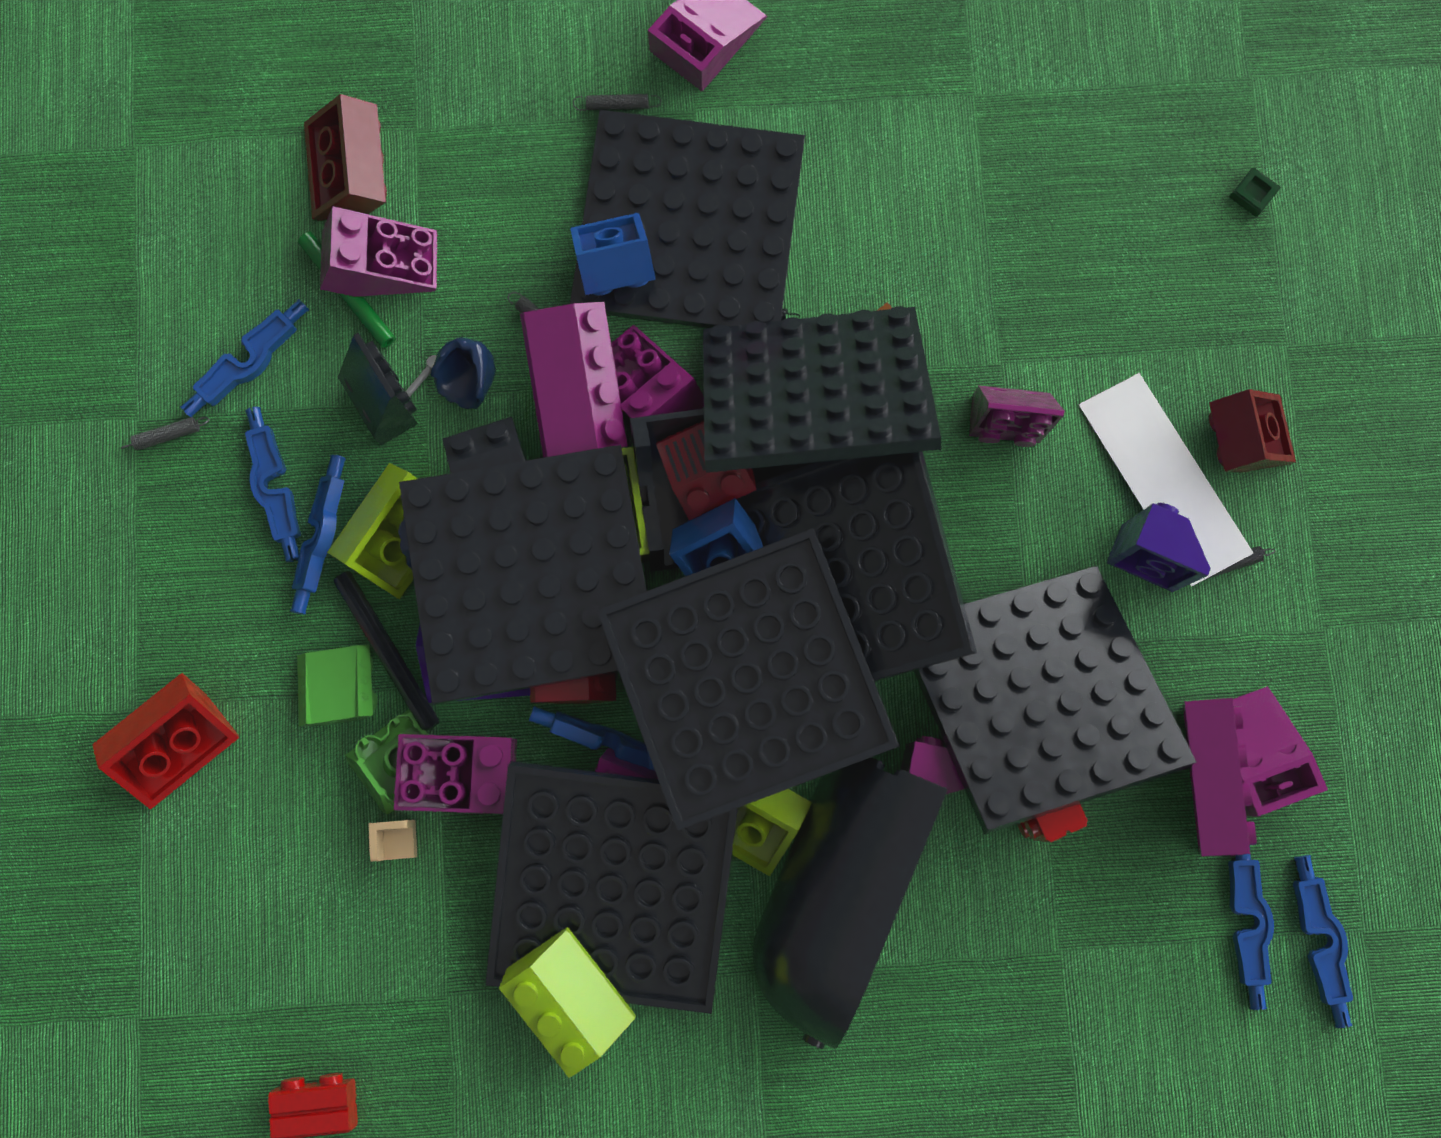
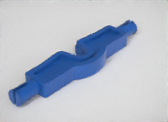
M297 299L283 314L279 310H275L262 323L242 337L241 343L250 353L248 361L242 363L231 354H223L210 370L193 385V389L197 393L180 408L189 417H193L206 403L215 406L238 384L249 382L258 377L270 363L272 353L296 332L297 329L293 324L309 311L306 305L300 299Z
M252 407L253 411L248 408L245 412L251 430L245 432V437L253 463L250 471L251 491L257 502L265 508L272 537L276 542L282 544L285 561L287 563L294 562V560L298 561L300 554L295 538H299L301 532L296 516L294 495L287 487L268 489L270 480L285 474L286 466L277 447L273 430L269 426L264 425L261 408Z
M330 455L326 476L320 478L315 500L308 518V523L315 527V533L311 539L304 541L301 546L292 589L296 590L290 612L306 615L310 594L315 593L317 590L324 559L333 542L337 523L336 513L344 485V480L340 478L346 458L339 455Z
M536 706L533 707L529 721L550 728L551 733L597 750L602 745L608 746L614 750L617 758L649 769L645 743L606 726L588 723L558 711L556 714H553Z
M1250 852V854L1235 855L1236 860L1228 862L1230 909L1234 914L1252 915L1255 921L1252 928L1236 930L1233 934V942L1238 960L1240 982L1248 986L1250 1009L1265 1010L1267 1007L1264 985L1271 984L1268 946L1273 937L1274 920L1270 906L1263 898L1259 861L1251 859Z
M1311 855L1296 856L1294 859L1300 880L1294 881L1293 886L1298 903L1300 928L1307 935L1325 934L1327 937V944L1324 947L1311 950L1308 954V960L1317 981L1321 1001L1331 1006L1335 1028L1351 1027L1352 1023L1346 1002L1353 1000L1345 967L1348 954L1347 936L1340 921L1332 914L1324 879L1315 877L1310 858Z

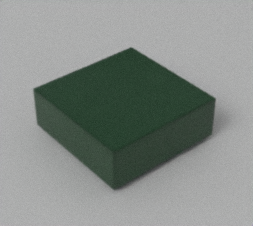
M1252 167L1229 197L1257 218L1281 187Z

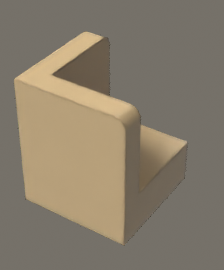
M416 820L368 823L371 862L417 857Z

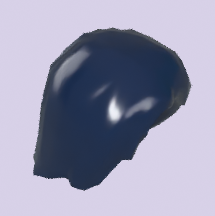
M460 337L446 342L438 351L430 373L434 377L437 392L450 403L455 402L464 409L473 408L476 410L483 403L486 394L492 386L496 373L494 356L482 342Z

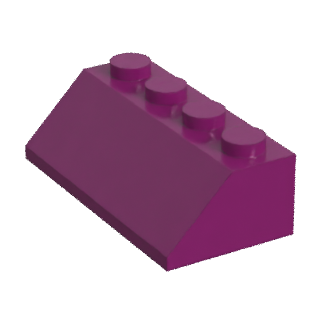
M573 303L520 313L543 458L621 445V448L628 446L605 303Z
M1233 698L1184 701L1183 714L1186 741L1196 760V763L1190 767L1199 854L1201 856L1250 854V845H1257L1254 821L1247 822L1245 806H1252L1250 783H1242L1241 767H1248L1245 744H1238L1236 729H1243L1241 706H1233Z

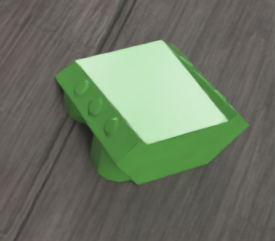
M356 645L297 655L299 727L331 725L363 720L373 716V711L378 703L377 694L372 689L371 672L373 670V660L370 656V645Z
M410 709L402 715L391 719L388 725L374 735H367L360 739L355 748L345 755L350 768L356 773L377 803L379 809L386 815L394 811L398 735H429L427 731L420 728Z

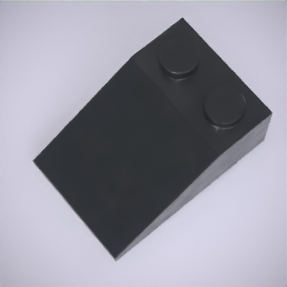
M512 417L442 438L451 473L527 461L522 441Z

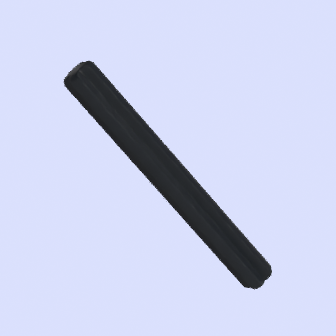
M349 571L341 573L334 578V584L420 728L424 731L434 728L439 724V718L352 573Z

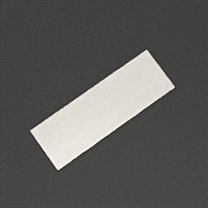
M1140 373L1078 404L1143 510L1152 503H1166L1176 507L1179 510L1178 514L1189 518L1211 568L1208 576L1191 583V587L1253 554V551Z

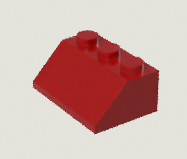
M181 673L93 743L92 746L98 768L151 810L235 742L239 736L207 694Z

